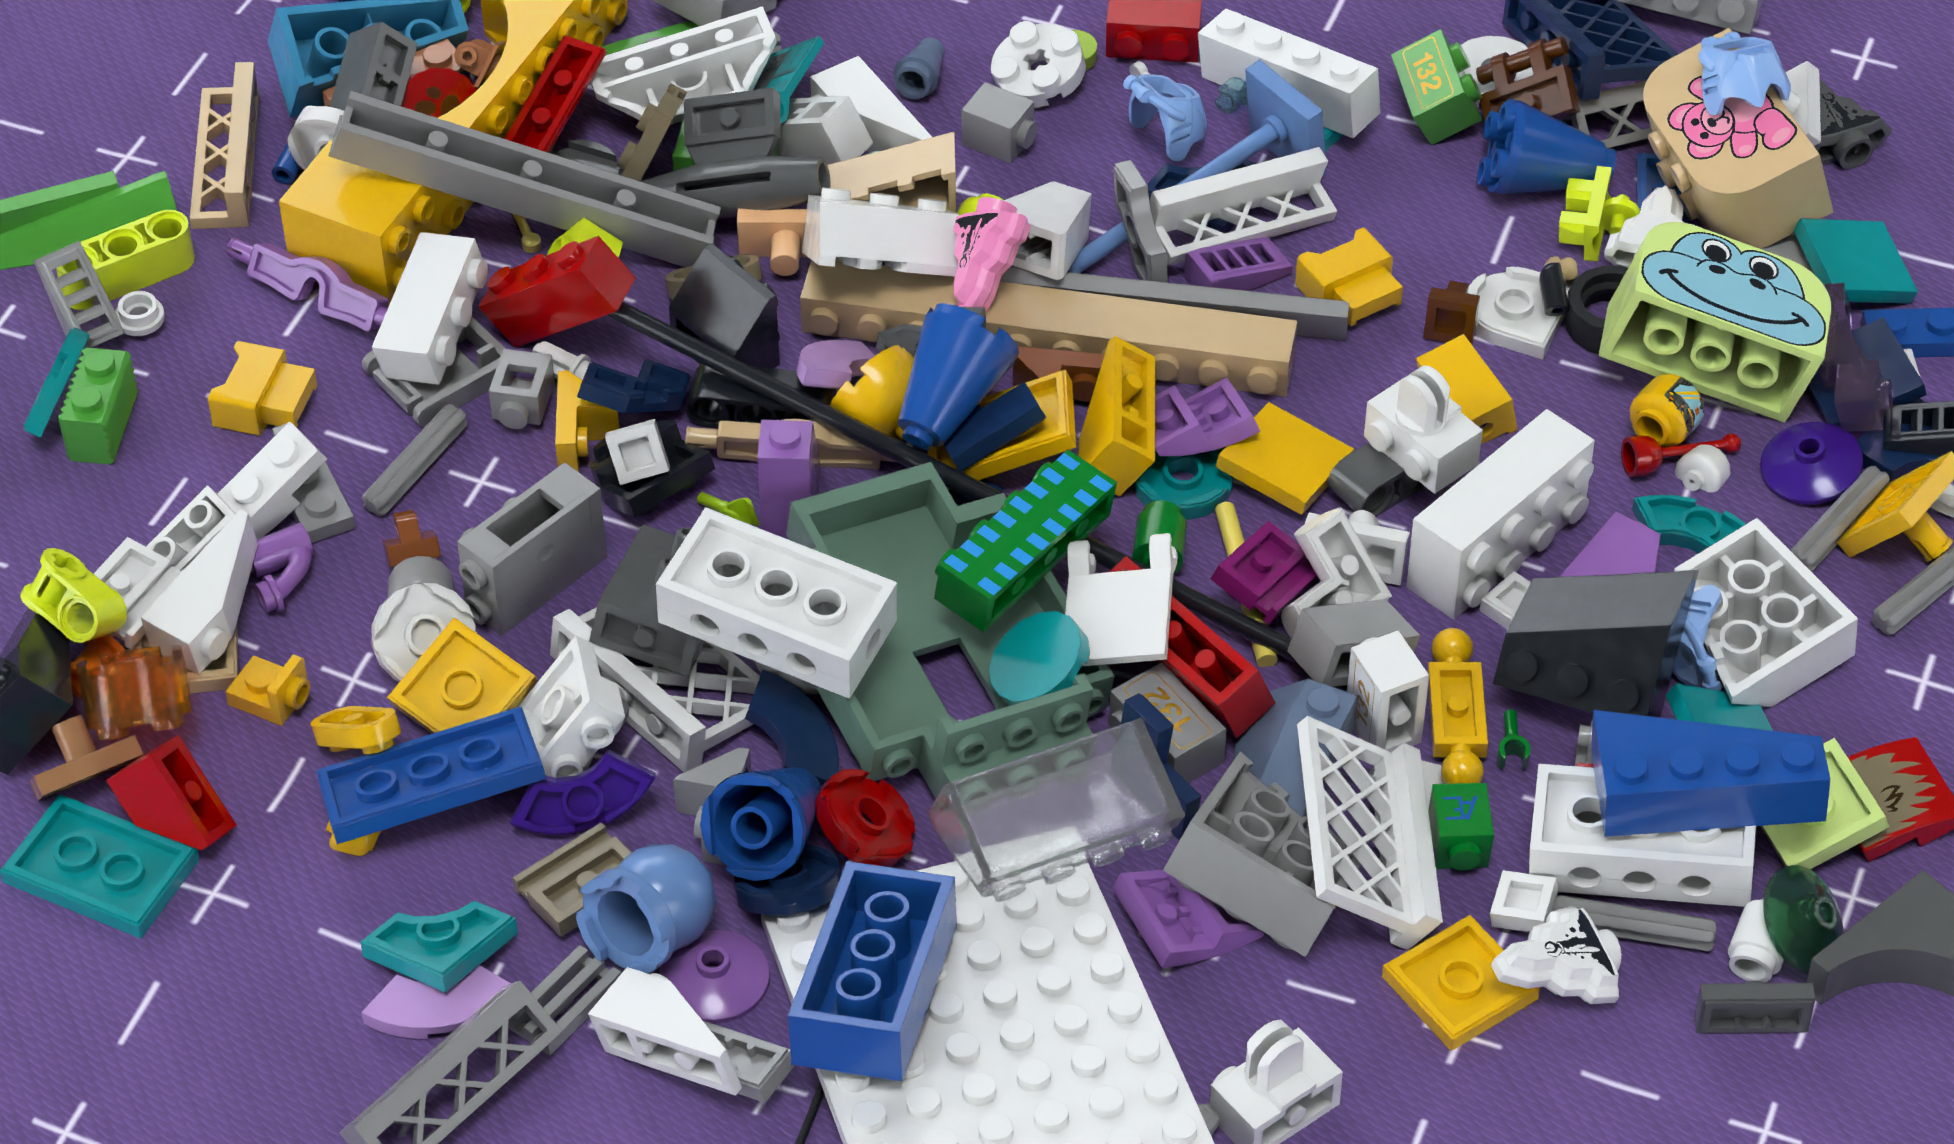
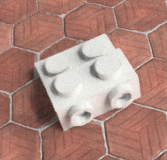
M577 635L518 706L522 707L543 764L545 775L554 778L575 776L587 770L593 755L598 749L608 746L613 741L625 718L618 684L600 676L593 643Z

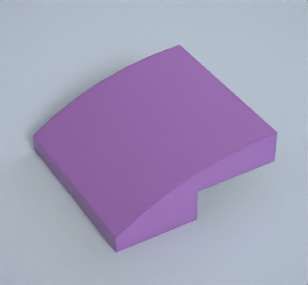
M1227 377L1185 400L1175 385L1155 395V450L1159 456H1183L1208 452L1229 446L1260 432L1253 415Z
M1163 870L1120 873L1112 887L1162 968L1210 959L1243 947L1262 938L1265 932L1247 921L1238 920L1230 916L1222 906L1199 892H1193L1184 888L1176 878Z

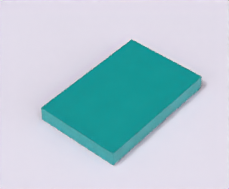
M59 794L2 867L0 874L2 882L141 939L200 859L196 848L137 827L132 822Z

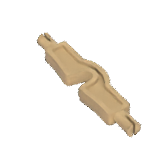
M784 419L791 421H811L804 419ZM720 421L718 429L687 426L685 444L691 443L700 448L717 449L718 458L757 462L761 423ZM813 421L820 457V467L879 469L881 461L896 462Z

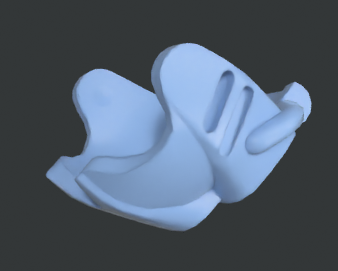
M1734 31L1726 33L1724 37L1715 38L1710 36L1702 39V49L1698 57L1703 65V100L1705 108L1710 115L1721 114L1725 100L1730 97L1740 98L1755 107H1762L1770 85L1781 100L1788 101L1791 83L1783 69L1772 41L1757 37L1741 38ZM1732 48H1740V49H1736V50H1730V51L1728 50V49H1732Z
M1144 74L1126 77L1123 87L1132 91L1128 106L1130 123L1136 128H1143L1149 123L1152 116L1159 112L1165 131L1166 153L1171 160H1183L1193 143L1204 141L1207 130L1206 115L1201 97L1193 88L1186 84L1176 83L1163 75Z
M1706 585L1693 592L1672 672L1680 681L1689 686L1720 691L1722 685L1718 681L1721 678L1716 669V659L1712 658L1709 651H1705L1703 646L1710 619L1722 599L1720 589L1714 585Z

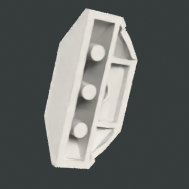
M762 6L606 55L590 83L597 100L640 120L648 103L658 106L670 83L687 91L684 99L753 90L777 41ZM684 100L671 124L684 120Z

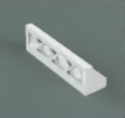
M1320 147L1152 192L1149 201L1159 238L1167 252V265L1184 262L1185 254L1195 249L1262 237L1270 238L1334 220L1337 209L1320 183L1328 163ZM1308 193L1317 208L1307 211L1289 204V201L1293 197ZM1263 207L1279 215L1276 220L1265 222L1249 216L1248 212L1250 209ZM1220 218L1236 224L1237 227L1235 231L1224 234L1206 225L1209 220ZM1178 229L1195 236L1193 243L1175 247L1167 232Z

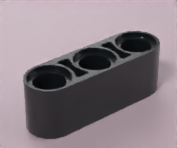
M700 364L696 368L685 406L686 415L692 422L699 426L718 429L720 421L761 423V420L784 419L814 421L704 364ZM752 366L828 405H831L837 392L836 389L804 386L800 382L796 371Z

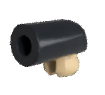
M1558 256L1550 257L1540 273L1539 286L1544 312L1547 316H1559L1569 311L1565 283L1572 284L1574 279L1578 277L1576 261L1571 257L1560 259Z

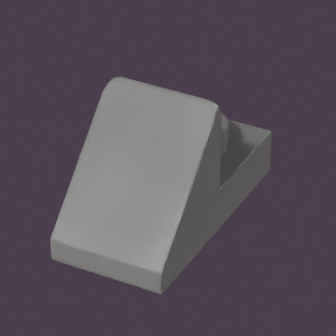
M742 747L734 749L678 775L673 781L676 810L680 813L696 816L694 837L701 839L702 859L704 862L724 865L716 854L711 856L705 847L700 828L703 804L720 782L732 775L751 771L750 749Z

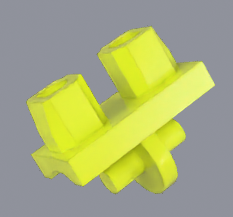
M1597 166L1594 180L1569 178L1566 210L1569 211L1561 212L1559 243L1583 245L1584 260L1599 261L1605 230L1609 231V234L1619 233L1626 219L1640 214V208L1627 195L1620 194L1617 197L1611 198L1608 193L1612 167Z

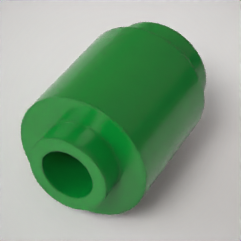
M1164 500L1153 501L1144 507L1136 519L1132 558L1150 567V536L1170 533L1172 538L1171 546L1175 547L1178 554L1177 565L1173 573L1175 574L1183 565L1187 521L1183 516L1181 508L1176 504Z

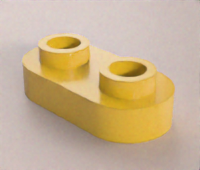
M342 707L326 712L313 719L310 723L317 745L329 747L331 752H340L350 748H362L364 754L382 752L394 745L393 738L401 733L395 709L384 707Z

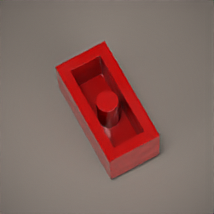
M1109 0L1106 22V57L1198 63V32L1201 31L1202 0Z

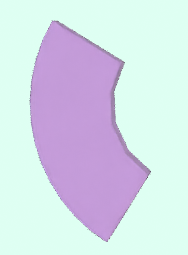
M827 340L815 342L801 350L796 373L804 386L840 389L847 380L851 381V377H863L865 374L860 370V367L875 355L861 341Z
M480 965L446 993L420 981H413L396 975L361 1012L363 1024L393 1036L428 1039V1034L446 1033L457 1029L498 991L511 983Z

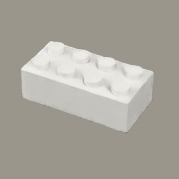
M1546 409L1413 519L1406 588L1453 620L1467 608L1477 607L1481 603V599L1488 594L1493 586L1503 578L1505 579L1513 571L1517 572L1522 562L1536 550L1540 552L1547 548L1555 534L1565 525L1576 523L1584 515L1589 504V499L1587 498L1589 479L1594 470L1592 456L1595 440L1550 410Z

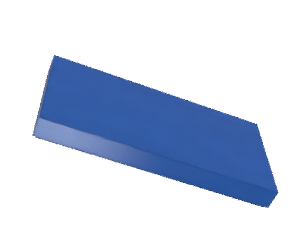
M522 707L503 711L394 745L382 752L365 754L316 771L337 844L547 779Z

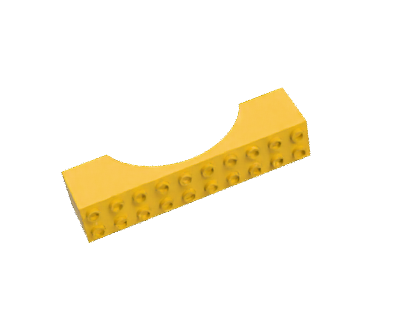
M481 0L484 35L493 44L506 41L503 54L492 74L473 95L438 118L504 139L563 36L566 35L599 47L603 46L605 38L612 29L624 21L628 10V1ZM330 140L279 200L287 251L299 257L319 256L334 261L346 271L352 282L388 298L389 306L420 232L448 235L452 229L459 227L464 214L474 201L329 157L333 141Z

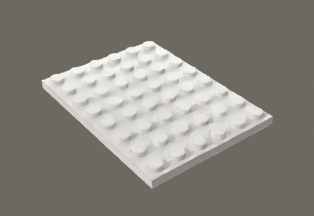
M1075 832L917 870L919 872L955 877L957 927L903 1082L815 1068L843 1144H1215ZM832 899L817 908L792 915L768 916L761 914L762 926L791 1004L794 1001Z

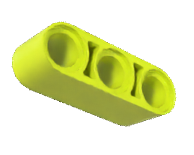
M176 210L156 212L81 242L110 301L183 273L194 264L195 260L188 219L183 213ZM75 260L57 267V276L60 277L78 269ZM83 279L61 288L64 296L86 286ZM91 298L70 306V308L85 310L94 306Z

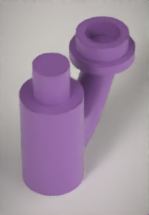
M300 522L257 539L258 546L250 573L256 579L262 577V582L255 584L254 588L259 603L266 613L273 610L278 613L285 609L283 599L297 586L310 567L314 550L310 537ZM286 567L276 580L269 574Z

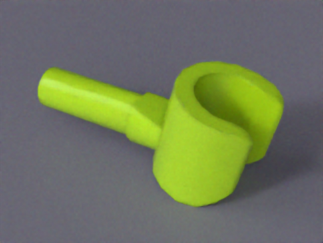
M701 492L697 496V502L707 508L750 525H760L752 501L749 498H739L728 502L705 492Z

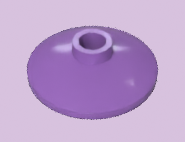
M725 930L704 931L700 938L689 946L674 951L670 959L662 964L659 969V974L671 981L702 1021L712 1024L729 1022L752 1011L764 998L770 980L769 965L762 950L747 937ZM711 965H720L714 968L707 967Z

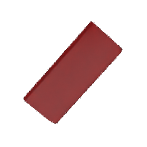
M564 35L504 139L550 153L607 53L606 49Z

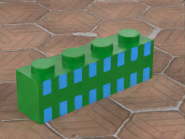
M1066 450L1053 463H1044L1026 488L1021 492L1018 490L1013 491L1006 498L1000 511L989 521L986 519L981 520L974 527L964 544L957 550L954 548L949 549L941 557L935 569V574L938 578L934 599L984 633L1068 555V544L1070 542L1083 541L1110 516L1117 482L1070 450Z

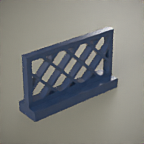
M1505 0L1502 23L1527 48L1529 43L1542 38L1550 41L1561 36L1564 37L1569 53L1554 59L1552 67L1564 64L1571 68L1577 96L1582 100L1599 99L1601 83L1646 80L1659 65L1678 55L1674 49L1619 1Z

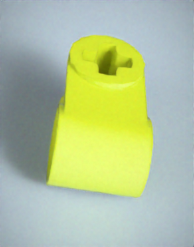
M56 548L44 550L40 557L42 566L33 583L25 585L21 591L20 597L23 603L35 613L43 616L59 629L66 638L73 642L83 643L119 631L125 624L127 617V607L121 595L90 572L71 553Z

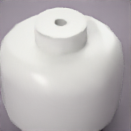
M1699 445L1687 452L1678 460L1674 470L1676 477L1682 480L1683 485L1690 491H1696L1700 488L1706 492H1717L1731 474L1730 463L1726 455L1712 445Z

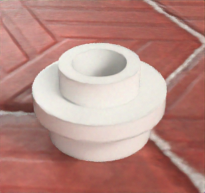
M134 291L124 295L118 302V307L115 311L124 333L131 336H144L153 333L161 327L165 319L162 304L156 300L154 295L145 291Z

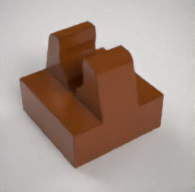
M413 509L393 513L397 537L382 540L386 561L390 567L396 566L404 559L415 556H429L432 558L441 556L437 535L433 530L420 532L417 516Z

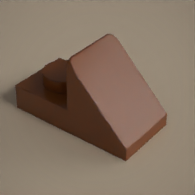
M1018 346L1019 355L1013 364V387L1020 385L1024 381L1026 383L1061 370H1066L1073 384V400L1091 401L1105 354Z

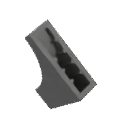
M1924 870L1918 873L1812 958L1807 983H1813L1815 1001L1822 1005L1842 992L1876 983L1915 984L1942 991L1954 997V894Z

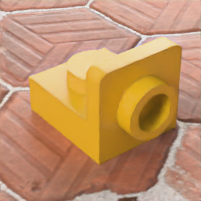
M293 654L284 667L253 655L225 691L228 705L282 726L295 709H300L304 705L310 692V682L307 678L304 658Z

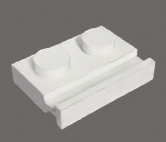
M129 537L108 557L94 575L111 589L117 591L124 599L127 607L125 624L119 631L108 635L111 637L115 635L124 640V646L132 649L146 634L140 617L183 570L180 571L171 566V560Z

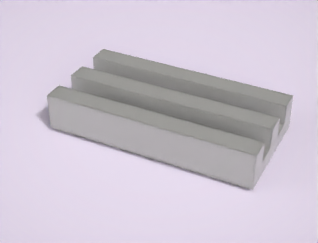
M581 945L531 992L550 1017L554 1019L558 1014L562 1015L574 1003V998L594 979L598 980L556 1023L563 1032L542 1050L549 1056L589 1018L588 1013L622 974L615 967H612L610 970L607 969L605 961L600 962L596 957L590 958L588 950ZM523 1008L509 1019L508 1028L530 1043L541 1034L540 1028Z

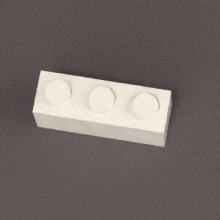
M420 232L372 345L384 378L440 384L446 367L454 362L456 343L462 328L467 327L470 323L472 304L478 289H482L487 281L488 265L486 260L482 259L475 238Z

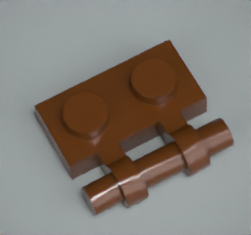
M1561 36L1547 41L1545 38L1529 43L1526 50L1509 55L1507 52L1493 56L1490 63L1476 68V75L1481 85L1491 82L1495 84L1494 90L1481 94L1482 99H1480L1484 122L1490 111L1499 113L1502 104L1507 99L1522 101L1558 120L1581 112L1571 68L1564 64L1552 67L1554 59L1569 53L1564 37ZM1532 68V76L1515 82L1516 73Z

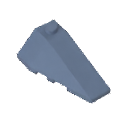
M1310 679L1270 691L1276 703L1235 739L1234 759L1241 751L1254 763L1250 772L1267 787L1276 782L1290 794L1287 803L1302 817L1307 816L1297 724L1306 716H1309L1354 736L1358 697L1352 693ZM1318 742L1319 747L1333 764L1337 762L1325 744ZM1323 779V788L1326 791L1328 784Z

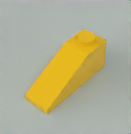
M1114 335L1108 342L1080 434L1078 456L1117 482L1115 495L1120 497L1155 462V356Z

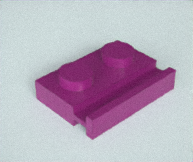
M1267 521L1218 565L1210 579L1225 590L1230 597L1239 601L1250 611L1256 607L1266 615L1263 621L1270 625L1282 614V610L1298 599L1319 578L1306 558L1301 546L1270 521Z

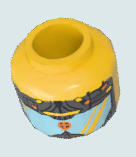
M1660 374L1652 379L1637 394L1629 408L1630 420L1636 435L1654 438L1661 445V448L1677 446L1682 443L1700 424L1705 414L1704 401L1700 392L1691 382L1674 374Z

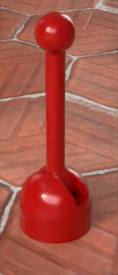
M1728 433L1721 440L1661 448V445L1650 436L1626 437L1622 441L1621 459L1624 470L1629 477L1645 476L1655 472L1662 464L1664 457L1684 455L1699 445H1712L1719 450L1723 449L1728 453H1735L1741 447V439L1737 434Z

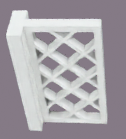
M597 607L581 616H577L572 610L567 609L553 617L550 656L556 660L576 635L589 641ZM706 642L689 676H685L668 669L659 668L656 665H653V667L635 666L623 654L593 644L600 676L617 683L620 696L629 705L626 722L681 771L686 772L702 765L704 751L753 725V723L745 719L750 704L730 702L731 692L754 694L760 676L731 651ZM697 662L718 664L727 671V676L696 672ZM657 683L688 687V696L668 695ZM694 688L726 691L725 701L693 698ZM691 713L722 716L723 721L706 730V727Z
M1306 716L1297 724L1316 898L1389 927L1391 944L1409 950L1443 923L1420 749L1403 742L1394 751L1389 752ZM1318 742L1325 744L1337 762L1333 764L1319 747ZM1358 759L1374 766L1370 770V775ZM1343 767L1361 790L1360 793L1356 794L1338 769ZM1323 779L1343 803L1342 805L1337 806L1324 790ZM1364 798H1367L1374 807L1375 817L1362 802ZM1348 810L1367 835L1361 837L1343 812ZM1328 822L1348 846L1346 849L1342 850L1328 831ZM1369 841H1372L1378 848L1380 860L1367 845ZM1353 853L1372 879L1366 881L1348 855ZM1333 866L1353 891L1334 884ZM1375 884L1385 894L1386 905L1373 890L1372 886Z

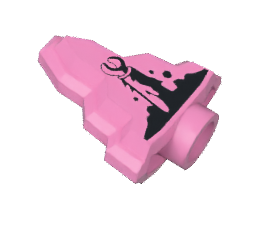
M982 197L978 200L975 212L965 213L956 217L953 231L957 236L954 254L957 257L958 268L954 279V297L958 302V306L985 307V311H987L996 296L1001 276L1012 266L1019 245L1026 241L1031 225L1028 223L1027 217L1018 214V209L1011 203L996 198Z

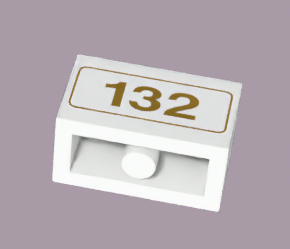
M1399 630L1381 637L1366 639L1359 645L1351 647L1347 692L1358 696L1355 732L1360 739L1389 752L1394 751L1403 742L1410 746L1422 742L1429 674Z

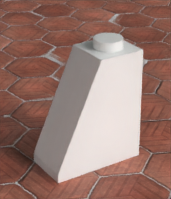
M1052 181L1004 200L1014 205L1018 209V214L1025 215L1028 223L1031 225L1026 241L1019 245L1012 266L1055 280L1064 278L1089 238L1092 193Z

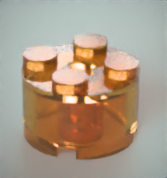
M172 645L173 655L169 656L161 655L160 646L137 648L100 656L101 665L93 669L88 668L87 660L77 663L76 669L87 728L97 730L99 740H111L131 735L130 728L132 726L151 723L153 731L170 730L184 726V714L193 711V703L183 646Z

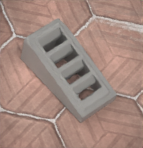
M80 241L33 260L66 337L70 329L76 327L81 330L80 324L96 317L100 318L102 325L86 331L90 334V337L84 349L92 348L124 333L117 314ZM75 260L78 269L55 278L52 272L53 269ZM83 279L85 288L64 296L61 288ZM91 298L94 306L73 314L70 306Z

